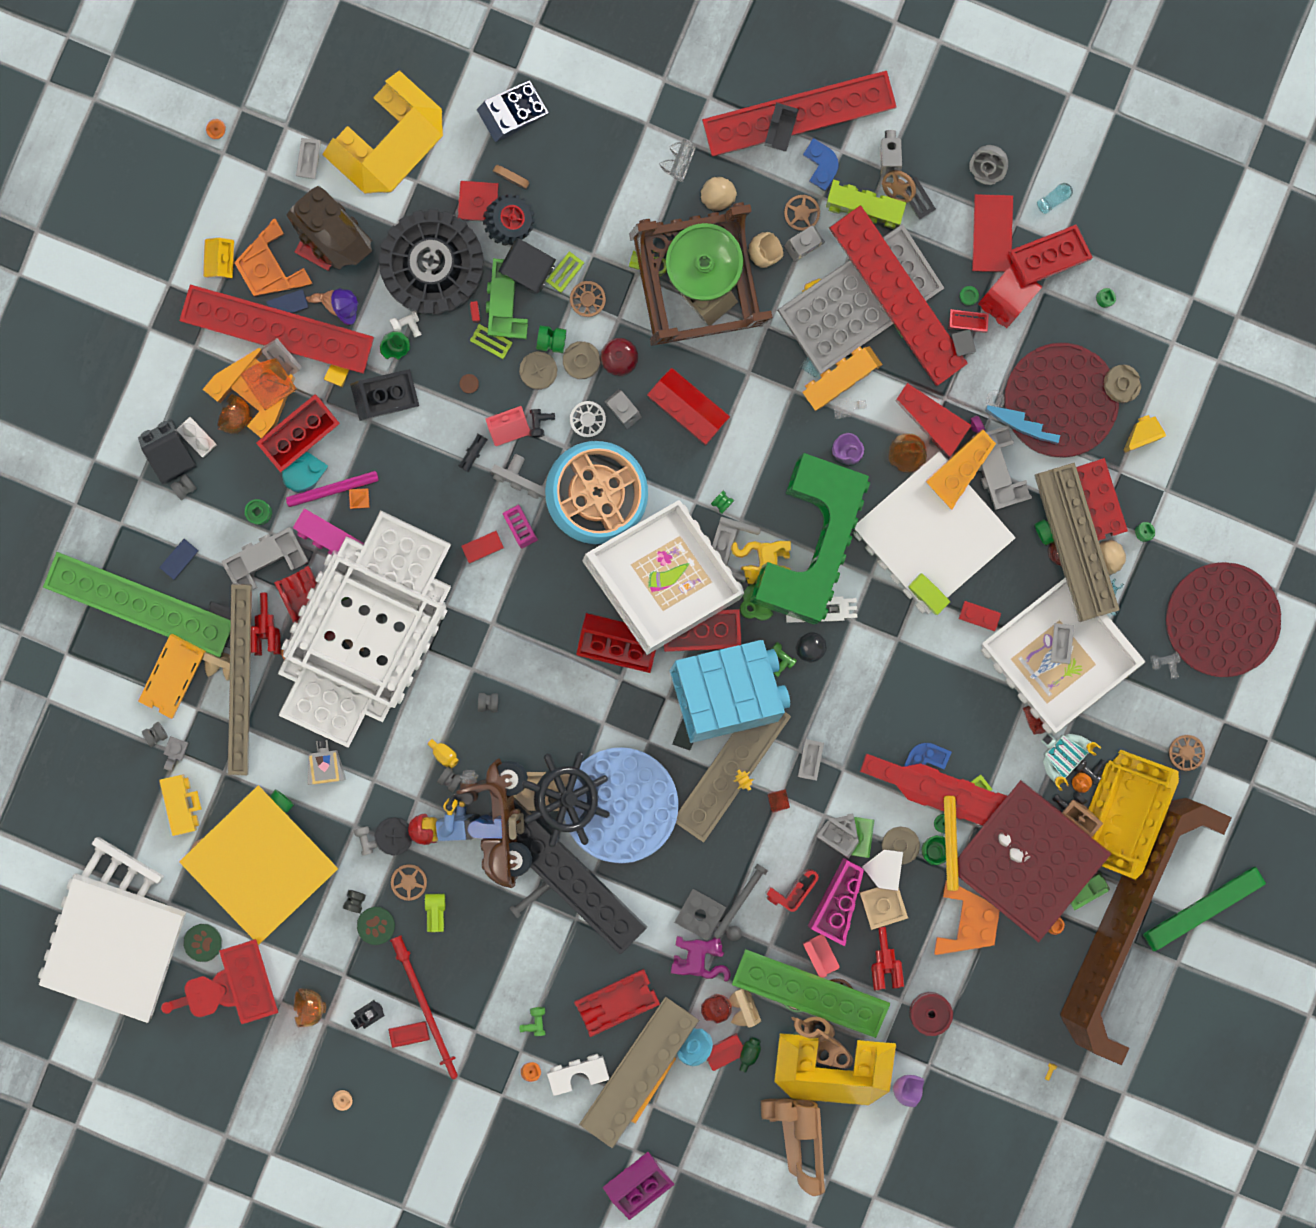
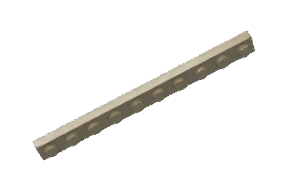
M251 584L231 585L228 775L247 776L249 768Z

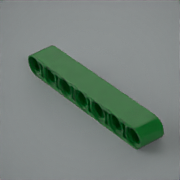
M1255 866L1148 930L1143 936L1153 952L1159 950L1261 888L1266 882Z

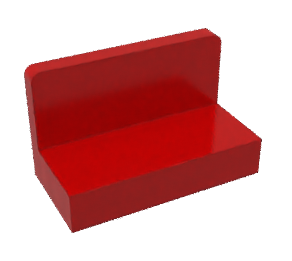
M737 1033L713 1045L711 1054L707 1058L713 1071L740 1058L743 1045Z

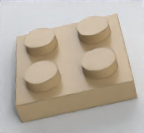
M876 887L860 892L871 930L908 918L899 887L898 891Z

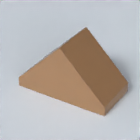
M1072 800L1062 812L1091 837L1103 824L1086 806L1075 800Z

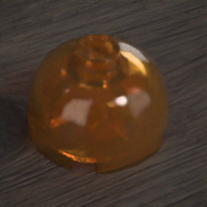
M232 394L226 401L229 405L226 408H222L217 423L218 430L229 434L242 431L252 420V417L249 416L250 408L247 402Z
M912 433L899 435L890 444L888 457L892 466L894 464L902 472L917 471L923 463L925 464L927 459L925 442L919 436Z
M298 989L294 998V1011H297L298 1017H294L296 1026L298 1028L314 1026L321 1020L322 1014L326 1013V1003L322 1002L321 996L312 989Z

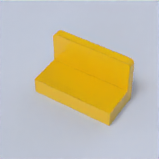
M225 238L205 239L204 277L233 278L234 240Z

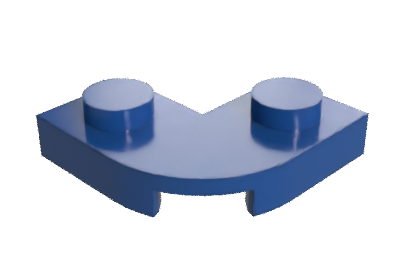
M813 138L803 154L804 157L819 165L809 182L826 191L837 173L838 158L834 151Z
M921 743L909 752L904 766L920 763L926 765V763H930L945 770L952 752L931 743Z

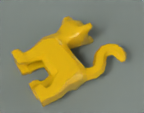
M753 541L748 542L742 550H739L737 543L734 542L731 545V551L736 557L742 558L747 556L752 549L757 550L759 566L748 565L741 567V570H744L748 584H754L762 565L767 562L777 565L778 556H783L785 559L790 558L791 541H775L772 543Z

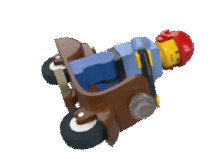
M498 758L490 765L484 780L477 781L479 774L475 773L474 770L463 771V774L459 775V778L462 780L460 782V789L450 799L448 798L443 805L444 810L447 812L444 817L438 820L436 817H428L427 814L415 816L409 823L408 832L414 842L422 845L437 843V841L483 838L481 840V851L484 853L482 869L485 870V874L495 883L503 887L513 888L518 876L526 873L532 863L529 849L522 843L516 842L517 833H524V815L520 813L519 809H515L513 796L524 790L522 782L528 780V776L524 767L518 762L507 761L502 763L500 758ZM490 791L492 817L487 814L482 816L479 814L466 815L467 806L465 804L476 801L478 799V792ZM456 806H457V812H456V815L454 816V814H452V813H453V810H454V809L456 808Z

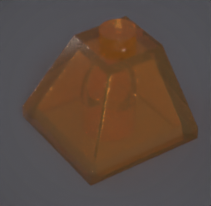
M277 358L256 363L240 374L265 411L297 390Z

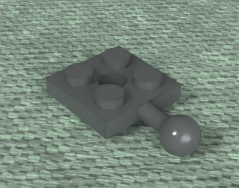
M692 889L674 923L708 941L714 929L718 928L721 924L719 920L727 907ZM699 909L706 912V918L701 921L695 917V912ZM728 926L724 931L727 938L731 941H738L742 936L741 929L737 926Z

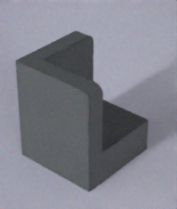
M970 329L951 334L950 337L953 340L957 356L976 352Z

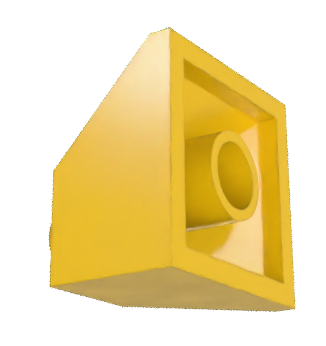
M1147 415L1138 419L1139 423L1134 425L1125 445V453L1166 437L1163 428L1155 416L1150 418Z

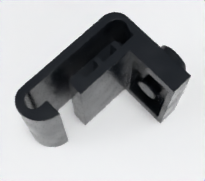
M516 237L498 272L527 288V291L538 294L544 288L547 276L552 273L556 259Z
M172 419L161 422L156 428L151 431L146 430L138 437L141 450L162 485L197 467L177 433Z

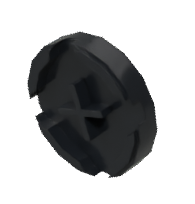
M396 817L387 818L380 822L374 834L375 843L379 850L391 856L400 855L407 851L412 844V839L408 832L409 824L405 820Z

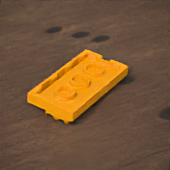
M170 634L138 702L150 708L156 706L159 708V713L173 719L206 651L174 634Z

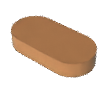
M496 165L493 169V172L523 189H527L529 181L499 165Z

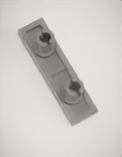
M515 454L508 469L494 464L491 474L494 475L493 478L502 483L507 481L516 490L521 491V489L528 491L529 496L535 499L541 497L546 500L545 488L547 477L543 485H538L519 476L518 473L525 460L523 457ZM560 495V500L563 502L564 497Z

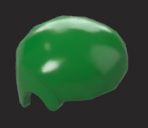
M398 331L385 334L380 343V353L385 359L393 357L399 360L410 349L408 337Z
M935 835L927 838L921 848L922 855L929 864L940 865L946 862L945 837Z

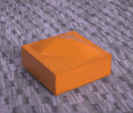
M368 488L349 489L350 509L370 508Z

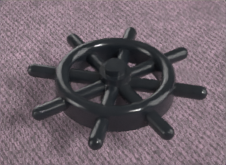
M583 752L576 754L572 767H556L552 756L547 753L544 755V760L549 771L541 777L537 784L527 780L522 782L524 788L535 791L534 807L536 810L534 813L526 816L524 822L529 824L540 819L544 825L552 829L549 840L550 847L556 846L560 832L576 831L583 845L588 844L589 841L583 827L592 820L595 814L604 818L610 816L609 811L597 807L598 793L596 787L607 782L608 777L602 775L592 780L587 773L581 770L580 767L584 757ZM560 775H570L566 788ZM578 779L583 786L573 791ZM553 780L558 792L548 788ZM586 793L587 802H583L577 799L579 796ZM545 796H548L549 804L547 806L545 804ZM574 807L584 810L580 818L578 817ZM559 808L555 821L549 813ZM566 811L572 821L570 824H563Z

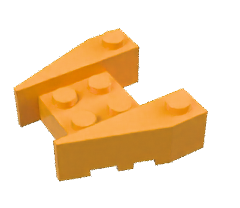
M257 348L215 374L203 390L220 404L232 389L259 411L247 427L260 438H263L277 426L295 377L290 374L283 382L257 360L262 355L261 349Z

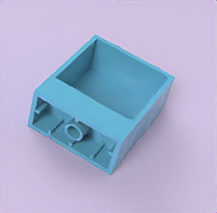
M763 640L675 660L670 669V674L690 743L778 722L785 713L784 709L790 707L787 688L785 685L777 687L773 674L779 671L777 654L774 649L766 650Z

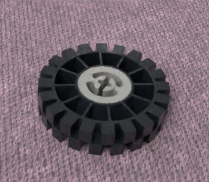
M429 209L424 212L419 210L413 212V215L408 217L406 215L398 220L399 223L396 226L393 225L387 232L388 236L386 239L384 238L381 245V254H379L380 274L391 296L410 311L413 310L423 315L433 314V316L443 315L444 312L450 313L457 310L458 306L468 302L470 296L477 291L484 271L483 252L473 230L461 218H457L454 214L446 211L440 212L438 209ZM430 250L429 253L423 256L424 260L430 261L431 258H434L435 262L440 263L436 253L441 252L445 256V265L442 271L433 275L432 273L439 269V265L432 264V266H429L428 262L422 261L426 272H421L418 268V258L421 253Z

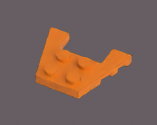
M276 219L270 222L268 227L259 234V237L234 262L254 297L313 284L304 268L286 278L268 247V243L284 235Z
M945 880L943 897L962 900L957 939L936 937L934 954L939 955L993 946L995 944L1000 911L987 900L960 886L956 891H949L947 889V880Z

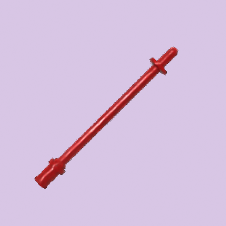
M400 935L390 940L397 955L395 956L396 960L402 962L440 1051L443 1060L439 1064H445L451 1079H456L458 1075L452 1062L456 1057H450L409 961L411 953L407 951Z

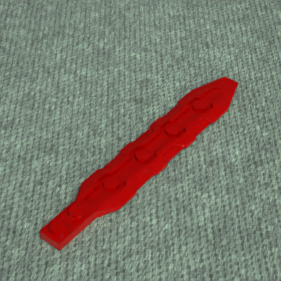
M866 754L860 768L862 773L895 784L907 800L923 806L928 805L944 811V797L955 796L956 818L966 819L984 826L1007 797V795L999 792L994 793L975 786V783L967 780H959L943 774L939 770L921 763L901 767Z

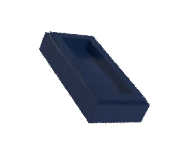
M303 289L266 301L268 307L289 313L309 308Z
M184 538L159 568L175 580L199 550Z

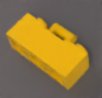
M182 774L159 780L172 836L196 831V826H199L198 816L193 814V811L202 809L198 791L188 792V789L191 788L189 778H185V775ZM191 796L193 808H190L187 797Z

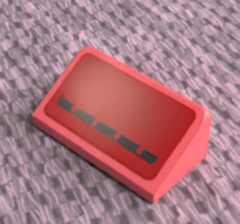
M951 309L948 329L964 331L970 329L973 332L987 333L989 314Z

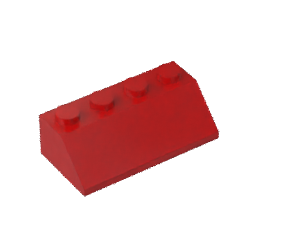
M673 368L658 381L647 395L652 402L705 446L730 418L728 414Z
M315 394L256 442V444L281 473L340 423Z
M586 613L576 653L577 656L651 673L656 650L647 655L625 622Z

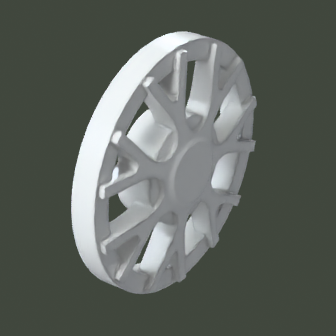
M581 402L573 408L570 414L571 427L580 436H596L605 426V413L601 406L595 402ZM587 405L588 411L583 413L580 406ZM593 405L598 408L595 414L590 412ZM575 411L582 414L580 419L573 417ZM602 415L603 421H595V416ZM581 421L582 426L576 429L574 424ZM594 423L600 427L596 432L591 427ZM584 427H589V434L583 433Z

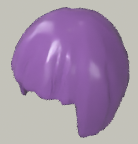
M846 433L840 435L834 441L832 453L838 462L845 465H854L863 458L864 446L856 435Z
M916 1075L900 1077L893 1086L895 1098L904 1106L916 1107L922 1097L924 1079Z

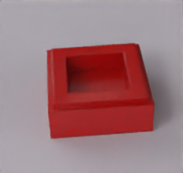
M477 301L471 302L472 321L479 323L481 322L479 304Z

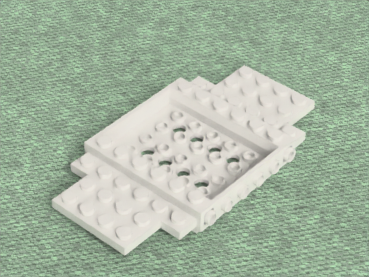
M380 510L364 544L345 537L339 551L334 550L332 555H327L324 561L326 567L323 572L319 571L315 579L318 583L315 589H310L307 595L309 601L306 606L302 605L298 614L301 617L298 623H293L290 629L292 635L289 640L285 639L281 648L284 650L283 657L285 659L278 674L294 681V684L279 712V716L349 748L365 714L383 722L390 707L395 708L397 703L401 704L405 695L403 691L405 687L410 686L413 680L411 675L414 670H418L422 662L420 660L422 653L426 654L429 649L430 643L428 641L430 637L436 635L439 628L437 624L440 619H444L447 613L444 600L451 586L434 577L451 546L450 543ZM344 597H350L352 605L344 607L341 604V600ZM367 605L370 608L369 614L361 615L358 611L359 607ZM378 614H386L387 621L382 624L376 621ZM398 621L403 622L405 625L404 630L401 632H397L393 628L394 624ZM333 631L335 639L327 641L324 638L325 632ZM350 639L353 642V646L350 649H344L341 645L343 640ZM362 647L370 649L368 657L360 656L359 650ZM378 656H386L388 662L385 665H379L376 661Z

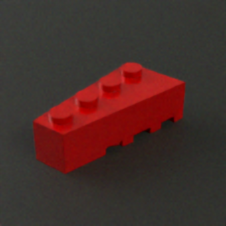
M908 383L895 400L948 459L971 427V424Z

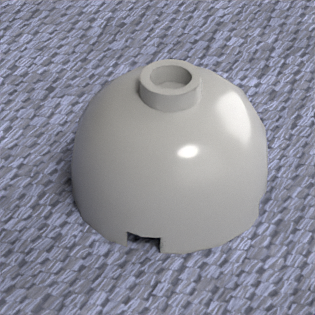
M982 146L974 152L970 160L969 169L977 181L992 185L1004 179L1008 170V158L1006 153L997 146Z

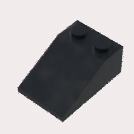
M410 369L363 379L350 384L359 421L419 406Z

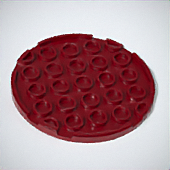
M1070 343L1044 345L1023 357L1014 367L1008 378L1004 393V408L1024 412L1025 421L1043 424L1041 432L1060 435L1058 444H1053L1035 439L1011 428L1017 438L1033 451L1056 458L1077 456L1101 443L1112 429L1119 410V403L1112 400L1104 388V378L1110 370L1106 363L1090 350Z
M1212 563L1195 569L1178 583L1168 602L1166 629L1175 652L1191 668L1215 677L1238 676L1258 667L1273 651L1281 631V609L1272 587L1257 572L1236 563Z

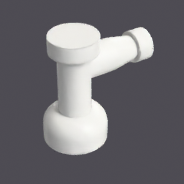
M415 311L399 320L396 318L389 320L394 331L400 332L401 327L408 324L414 333V337L422 335L416 324L419 318Z

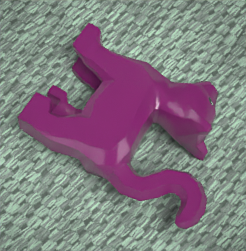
M677 936L675 945L687 950L688 955L687 959H681L680 956L674 955L671 973L695 975L705 979H713L719 973H723L724 981H729L731 973L726 966H715L711 971L705 969L707 953L714 957H722L724 955L720 938L714 937L709 941L698 939L685 941L681 936Z

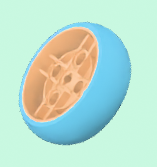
M589 441L577 444L559 456L549 471L545 496L552 519L564 533L584 543L603 544L640 522L647 506L648 485L642 467L625 449L608 442ZM588 455L609 457L618 462L623 468L615 472L608 466L592 464ZM570 466L574 476L569 484V498L561 502L559 494L560 482L565 470ZM584 471L591 473L592 479L590 481L583 478ZM610 479L617 481V488L610 487ZM632 483L634 489L633 504L629 514L623 519L619 510L624 503L625 487ZM593 488H595V490H600V497H598L597 495H593ZM577 497L584 499L585 504L583 507L576 504ZM603 505L610 507V514L602 512ZM578 513L587 520L601 521L606 530L595 531L583 528L571 520L570 517Z

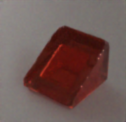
M786 789L767 794L772 813L790 808Z

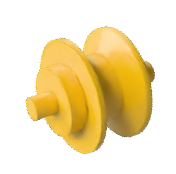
M740 769L737 770L738 775L735 776L736 779L733 782H739L738 789L746 788L748 791L751 790L750 785H752V781L755 779L748 777L750 771L746 773V771L741 772Z

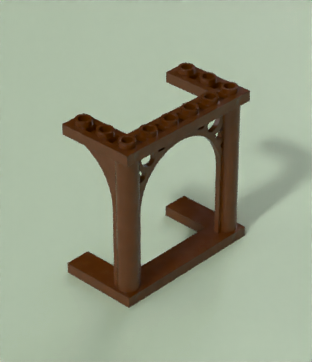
M744 202L735 203L733 207H730L722 215H719V212L708 214V217L701 218L700 215L689 217L688 221L675 219L670 221L671 224L665 225L663 222L656 223V221H650V219H643L633 227L629 237L630 241L634 240L653 335L650 338L651 346L760 327L773 318L771 311H759L745 237V220L752 212L750 204L744 205ZM702 223L723 227L735 237L743 255V270L736 284L743 320L678 331L677 327L669 329L660 286L659 269L661 261L672 241H668L664 235L667 237L673 235L675 238L679 232L687 227ZM653 239H662L665 243V248H656L653 244ZM651 250L655 253H659V257L657 259H654V254H652Z

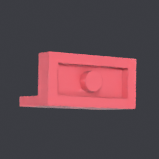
M522 406L485 418L495 446L529 435L530 429Z
M820 934L803 943L819 977L824 978L827 974L840 968L824 935Z

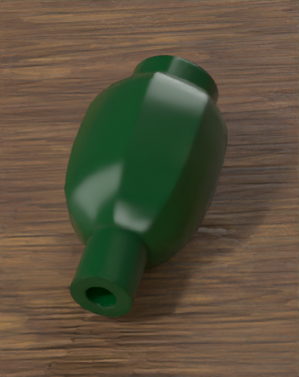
M750 1037L744 1043L740 1054L742 1062L740 1071L747 1072L748 1067L757 1061L761 1052V1041L759 1039Z

